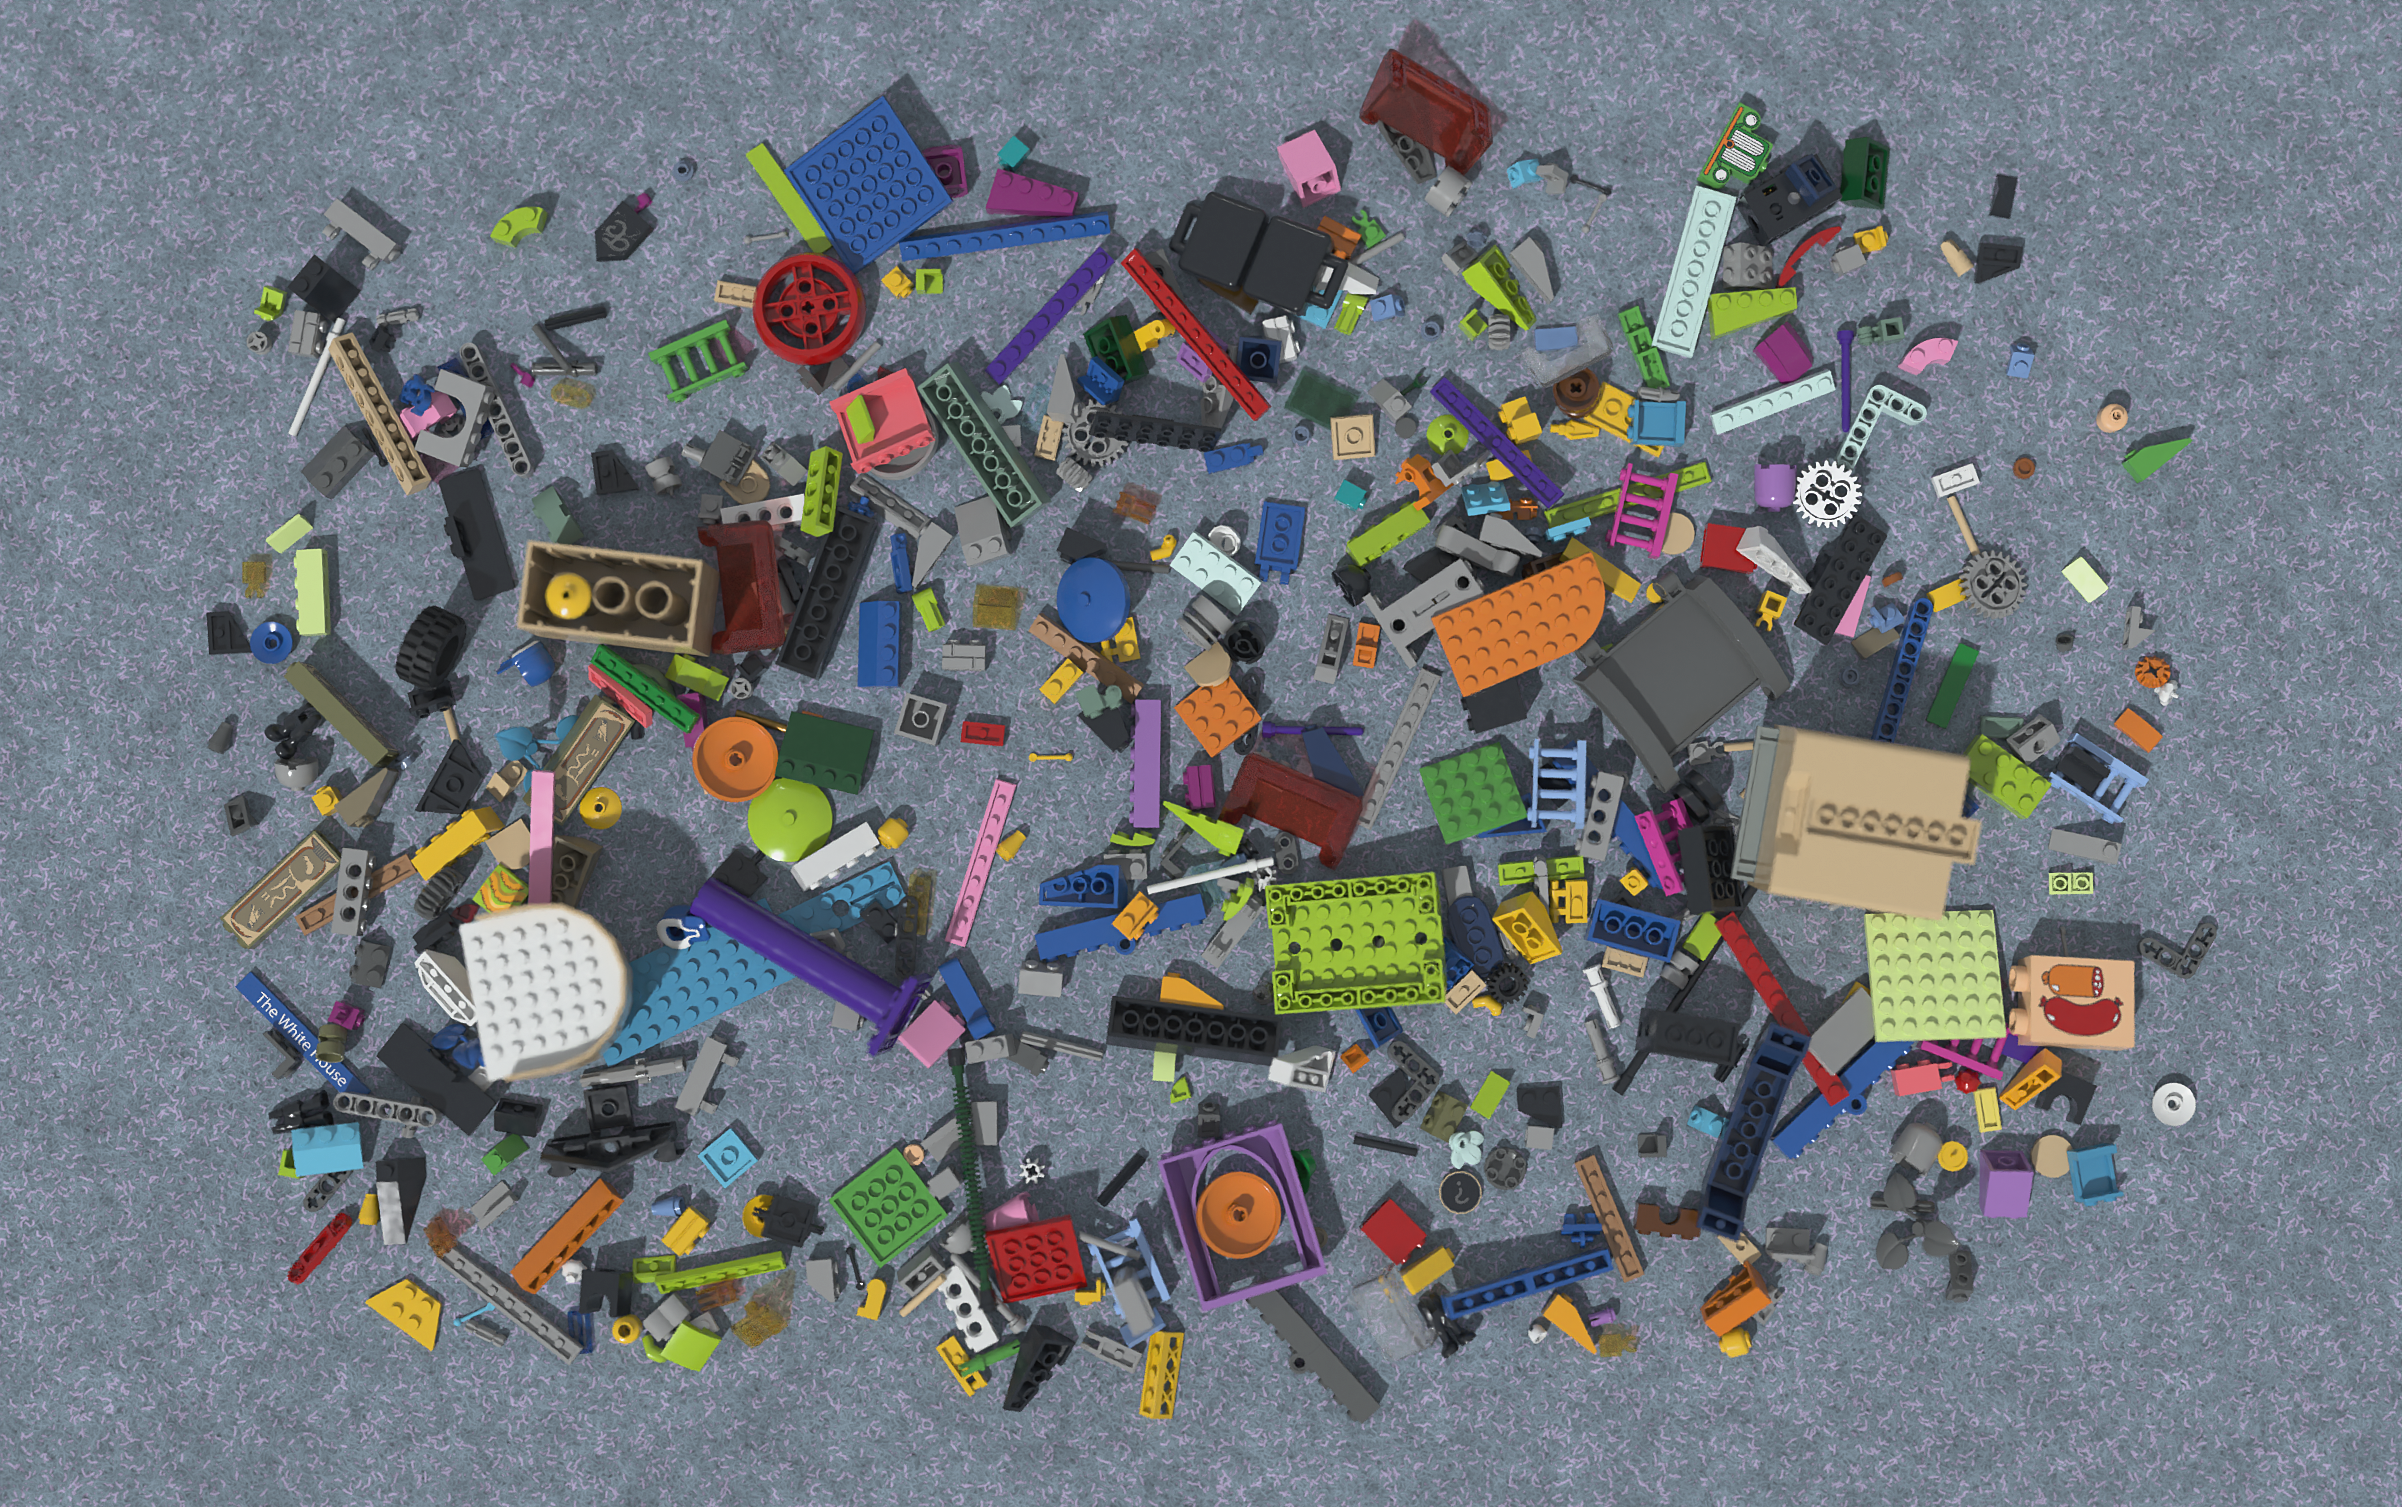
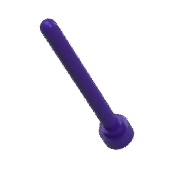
M1852 330L1837 331V341L1841 345L1842 431L1845 433L1850 429V345L1852 340H1854V331Z
M1262 721V738H1271L1275 734H1301V731H1305V726H1276L1271 721ZM1322 726L1327 735H1362L1364 733L1362 727Z

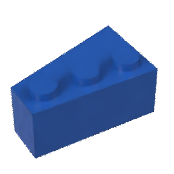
M1530 793L1520 796L1527 813V818L1476 834V837L1479 839L1544 833L1547 830L1542 819H1536V827H1532V821L1528 820V807L1532 808V797Z

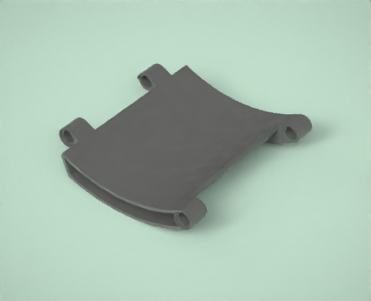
M1672 571L1666 572L1652 584L1654 591L1665 603L1606 652L1604 649L1601 650L1598 643L1591 637L1574 651L1578 659L1587 667L1572 679L1621 733L1645 767L1655 786L1663 793H1666L1681 780L1673 767L1674 763L1671 759L1757 686L1760 685L1764 694L1772 701H1775L1791 687L1784 671L1759 633L1732 600L1709 577L1697 575L1687 585L1683 586L1679 578Z

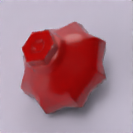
M1969 1068L1959 1071L1954 1079L1956 1089L1965 1094L1977 1092V1088L1981 1084L1979 1073L1973 1072Z

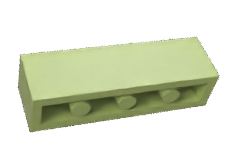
M324 549L296 550L294 566L297 568L295 587L298 589V598H296L295 605L296 609L299 610V619L296 621L297 630L303 636L331 635L328 551Z

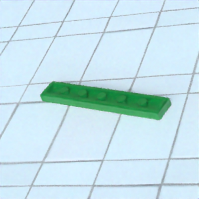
M599 644L590 661L593 665L686 734L691 733L700 716L606 645Z

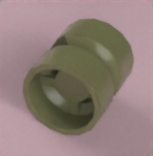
M334 1024L322 1025L319 1028L318 1041L320 1043L317 1044L315 1057L320 1061L328 1063L343 1061L346 1049L343 1044L347 1041V1028Z

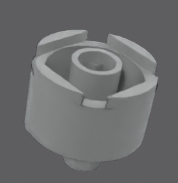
M1448 166L1438 177L1436 184L1429 190L1425 201L1449 218L1455 210L1454 204L1456 206L1460 205L1465 198V195L1462 193H1467L1473 182Z

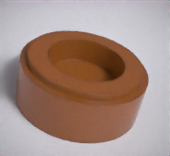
M2020 458L2013 464V473L2019 479H2027L2035 472V465L2029 458Z
M1896 572L1883 578L1881 582L1884 588L1903 580L1904 577L1901 572Z

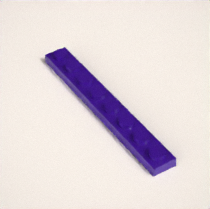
M1099 247L984 371L1001 385L1116 261Z
M1446 377L1429 391L1548 509L1553 507L1564 496V493Z

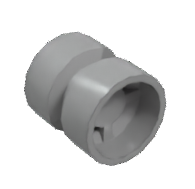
M1675 950L1671 957V964L1665 965L1659 975L1675 987L1683 990L1689 981L1688 975H1693L1699 965L1685 954Z

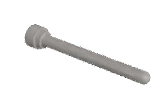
M951 1254L950 1258L955 1265L980 1290L979 1282H981V1278L958 1254ZM996 1295L997 1303H999V1306L996 1308L1008 1320L1007 1323L1013 1333L1020 1332L1027 1324V1321L1021 1315L1014 1314Z

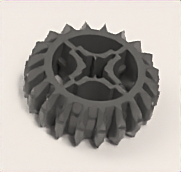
M452 867L441 869L439 873H436L418 895L414 904V910L426 920L437 918L458 894L463 886L464 877Z

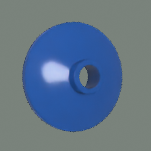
M266 622L259 625L253 631L250 638V648L253 655L259 661L267 664L282 662L289 656L293 647V638L290 631L284 625L277 622ZM272 640L277 641L276 647H271L270 642Z

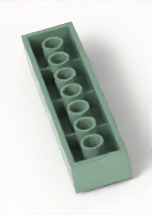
M959 362L947 363L917 387L1011 528L1022 525L1052 502Z

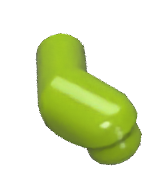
M652 1335L644 1336L642 1342L646 1356L658 1363L666 1362L667 1359L660 1355L663 1349L654 1344Z

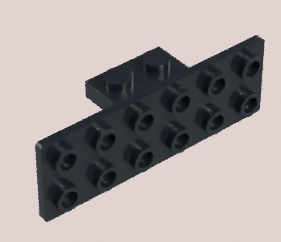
M1096 411L1089 428V435L1097 438H1114L1118 441L1129 440L1140 444L1151 443L1161 447L1173 446L1183 450L1195 449L1200 452H1209L1214 450L1222 429L1174 422V420Z
M473 469L439 480L438 483L449 516L445 517L446 524H444V530L446 535L451 538L452 544L450 549L453 556H456L457 559L463 562L474 600L478 601L515 589L514 580L480 470Z
M1854 514L1834 551L1823 550L1819 553L1813 569L1807 574L1806 582L1812 588V591L1799 612L1794 626L1822 644L1828 645L1886 540L1887 534L1859 515Z
M405 1023L400 1024L376 1055L378 1059L468 1136L474 1133L496 1105V1101L463 1074L458 1065L451 1061L449 1062L440 1050L433 1048Z

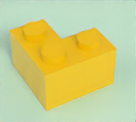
M1526 396L1500 406V411L1498 412L1499 419L1502 424H1506L1508 430L1505 431L1506 437L1515 446L1536 440L1542 434L1536 413H1531Z

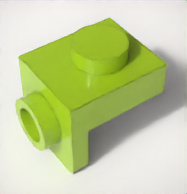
M269 285L264 286L260 306L255 308L254 313L267 321H273L281 317L287 292Z

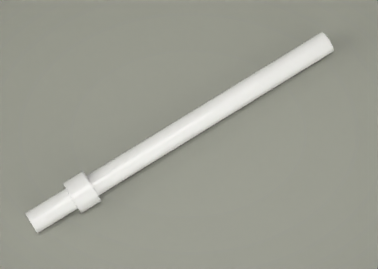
M337 318L332 332H329L327 335L326 346L288 434L296 437L331 357L328 348L333 338L339 337L345 324V320Z
M1272 857L1259 860L1254 858L1246 860L1247 863L1147 886L1148 893L1153 894L1249 871V873L1255 872L1259 868L1274 865Z

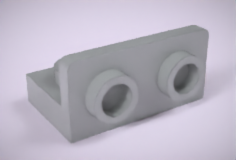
M1142 849L1129 850V854H1121V850H1108V855H1104V865H1121L1125 880L1147 879V854H1142Z

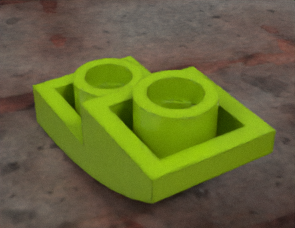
M1141 830L1140 834L1135 833L1133 840H1130V835L1118 831L1117 835L1112 833L1110 842L1125 846H1147L1154 844L1155 839H1152L1153 834Z
M1246 877L1244 884L1240 883L1237 893L1231 892L1229 899H1224L1221 911H1224L1223 920H1229L1243 908L1252 894L1255 880Z

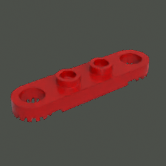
M338 1213V1216L336 1215L335 1219H332L331 1224L327 1225L299 1256L300 1259L295 1262V1265L293 1264L292 1268H289L290 1271H288L287 1279L296 1285L304 1282L312 1271L321 1264L327 1254L336 1247L337 1243L352 1225V1218L349 1215Z

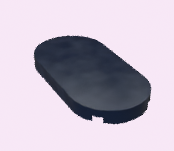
M1476 896L1459 897L1451 904L1447 913V921L1457 948L1474 963L1471 969L1481 979L1488 978L1489 973L1493 974L1491 969L1494 967L1497 970V965H1502L1504 960L1503 950L1493 920L1483 900Z

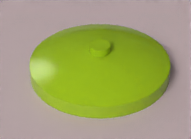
M779 778L774 780L762 794L753 798L748 810V829L753 842L764 854L779 861L797 862L822 849L826 844L833 827V812L828 798L816 785Z

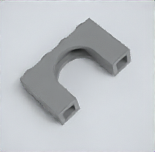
M441 369L434 389L457 398L463 404L466 411V422L461 432L450 438L429 430H420L414 450L458 467L468 468L474 460L473 452L481 439L480 431L482 425L487 420L488 407L494 400L493 392L495 388L455 372Z
M1126 1266L1116 1271L1117 1274L1113 1280L1112 1290L1133 1336H1136L1154 1327L1152 1319L1155 1318L1156 1314L1135 1267L1129 1269Z

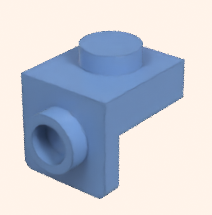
M1390 294L1370 301L1374 322L1405 316V303L1399 295Z
M2022 343L2010 345L2011 355L2006 375L2028 379L2034 359L2030 346Z

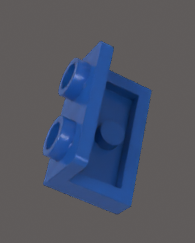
M1096 356L1090 359L1087 374L1078 377L1077 383L1100 404L1107 405L1119 400L1124 380Z

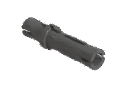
M572 361L569 364L572 366L573 371L566 374L558 363L533 362L532 374L534 376H597L598 366L596 362L578 363V361Z

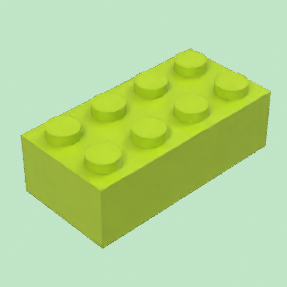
M1983 734L1976 735L1962 754L1970 758L1967 781L2020 819H2028L2052 785V783Z

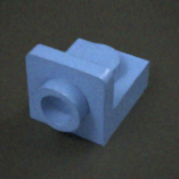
M1892 602L1879 610H1876L1875 607L1870 608L1869 621L1874 628H1878L1883 634L1903 623L1904 617Z

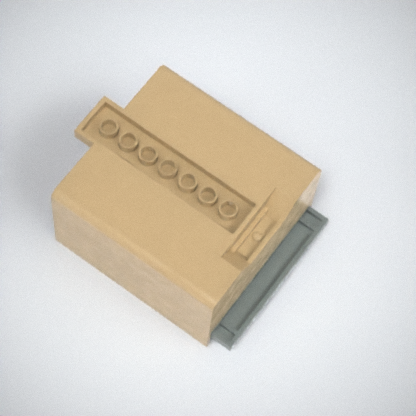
M1774 724V728L1756 726L1730 878L1745 880L1747 884L1770 894L1940 921L1944 912L1952 861L1974 865L1982 821L1960 818L1970 758L1942 751Z

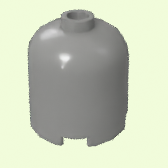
M1925 1122V1124L1911 1123L1905 1127L1889 1150L1888 1155H1893L1891 1159L1906 1170H1909L1911 1167L1918 1171L1916 1175L1926 1177L1942 1149V1139L1936 1133L1937 1128L1928 1122Z

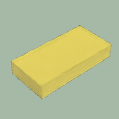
M1995 1087L1977 1089V1092H1973L1979 1132L2002 1130Z

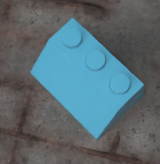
M359 1122L291 1130L297 1177L364 1169Z

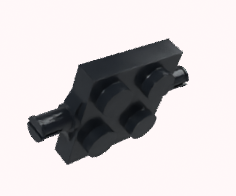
M735 849L710 878L714 877L747 898H750L768 879L757 865L766 855L761 850H758L752 858H748L738 849Z
M773 1194L767 1210L754 1207V1211H752V1216L764 1218V1225L760 1236L800 1248L803 1247L809 1232L822 1235L823 1232L815 1229L824 1231L823 1226L812 1224L815 1206Z

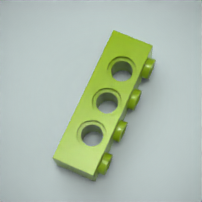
M827 446L810 453L800 528L801 531L816 537L833 531L843 453Z

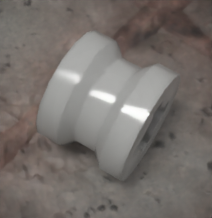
M252 332L247 338L248 348L258 355H265L272 349V340L262 332Z
M737 678L731 683L730 691L735 698L746 700L753 694V685L744 678Z

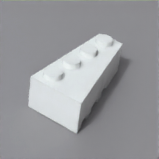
M865 822L793 865L791 873L803 892L809 889L814 890L823 884V880L828 877L832 879L839 875L842 868L846 866L850 868L859 862L858 858L863 855L869 857L877 852L876 847L880 843L868 823Z

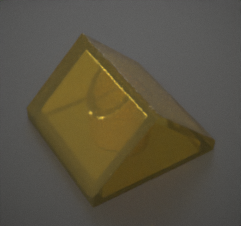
M976 585L973 601V627L1015 630L1019 588Z

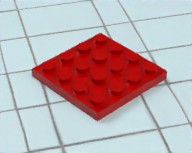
M1070 1214L985 1232L1004 1304L1088 1287Z

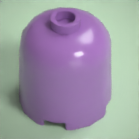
M1755 464L1754 496L1757 504L1768 508L1767 512H1780L1781 508L1791 505L1795 498L1797 465Z

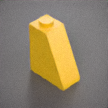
M1443 1245L1400 1270L1399 1274L1413 1296L1455 1265L1452 1260L1455 1257L1449 1247L1444 1249Z

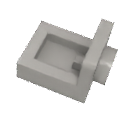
M1555 163L1537 166L1536 174L1548 181L1546 193L1564 194L1569 173L1560 169L1559 165Z

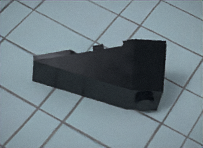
M1031 1324L1021 1341L1003 1409L1021 1412L1038 1393L1036 1386L1044 1380L1049 1381L1052 1377L1049 1373L1056 1364L1062 1366L1076 1343L1048 1326Z

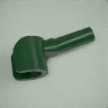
M1422 373L1418 374L1414 378L1413 383L1400 392L1402 396L1415 388H1422L1426 385L1427 380L1424 383H1419L1417 378L1423 375Z

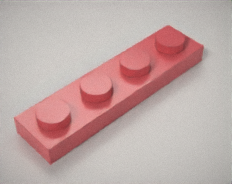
M590 664L588 666L589 680L620 707H623L627 713L645 728L653 724V711L649 705L644 704L638 697L595 665Z

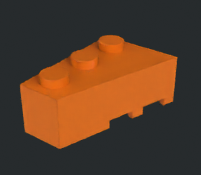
M1748 1260L1743 1264L1745 1268L1736 1277L1732 1275L1728 1279L1730 1283L1722 1291L1718 1289L1700 1308L1704 1322L1719 1337L1772 1303L1763 1277Z

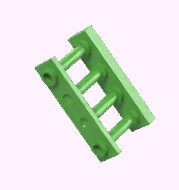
M726 319L648 353L654 364L662 365L673 393L666 395L668 400L681 403L687 400L688 395L729 377L738 378L749 369L745 362L739 363L727 337L732 328ZM715 338L720 340L731 365L730 368L719 372L708 346L709 341ZM696 346L701 349L712 376L700 380L689 355V349ZM676 355L682 358L692 381L691 385L682 389L670 365V358Z

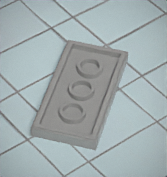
M1862 987L1858 988L1809 1036L1812 1040L1808 1050L1831 1076L1835 1075L1875 1035L1871 997Z

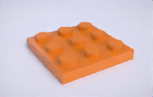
M1230 675L1218 686L1199 687L1174 707L1211 758H1214L1263 720Z

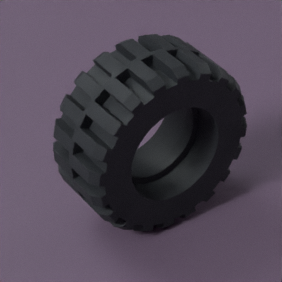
M438 606L424 608L410 625L400 645L395 663V672L398 677L425 691L438 688V685L443 683L450 670L453 669L463 647L467 630L463 618Z

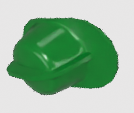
M1291 1149V1156L1303 1195L1305 1196L1309 1191L1310 1178L1316 1171V1162L1311 1155L1310 1149L1298 1151Z

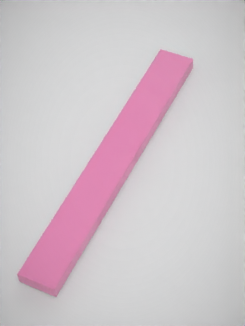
M532 771L528 905L551 904L555 771Z
M999 779L995 780L945 938L947 942L963 947L966 946L1016 789L1015 784Z

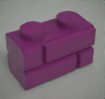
M1212 765L1186 767L1187 772H1183L1184 785L1188 784L1189 793H1185L1186 806H1190V810L1216 808Z

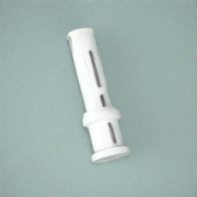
M1598 963L1583 969V973L1587 975L1591 985L1589 988L1595 993L1608 1029L1621 1025V1022L1607 989L1608 981L1604 979L1600 969L1602 966Z

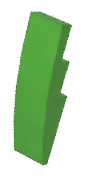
M1635 305L1618 312L1617 315L1646 387L1655 389L1658 386L1663 389L1669 387L1670 384L1657 347L1651 346L1652 338L1648 327L1644 324L1639 306Z

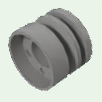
M1200 595L1192 604L1196 614L1192 615L1187 611L1184 612L1189 622L1187 623L1181 617L1176 622L1192 642L1209 651L1212 646L1206 640L1209 638L1215 644L1218 642L1213 632L1217 631L1224 635L1233 624L1213 603L1203 595Z

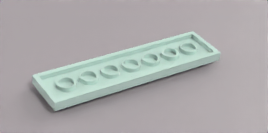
M1700 186L1695 187L1653 335L1652 347L1656 346L1659 350L1692 358L1737 197Z

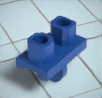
M1596 1213L1584 1214V1224H1577L1576 1214H1565L1561 1227V1236H1571V1243H1579L1580 1249H1585V1242H1593V1236L1585 1235H1600L1602 1224H1598Z

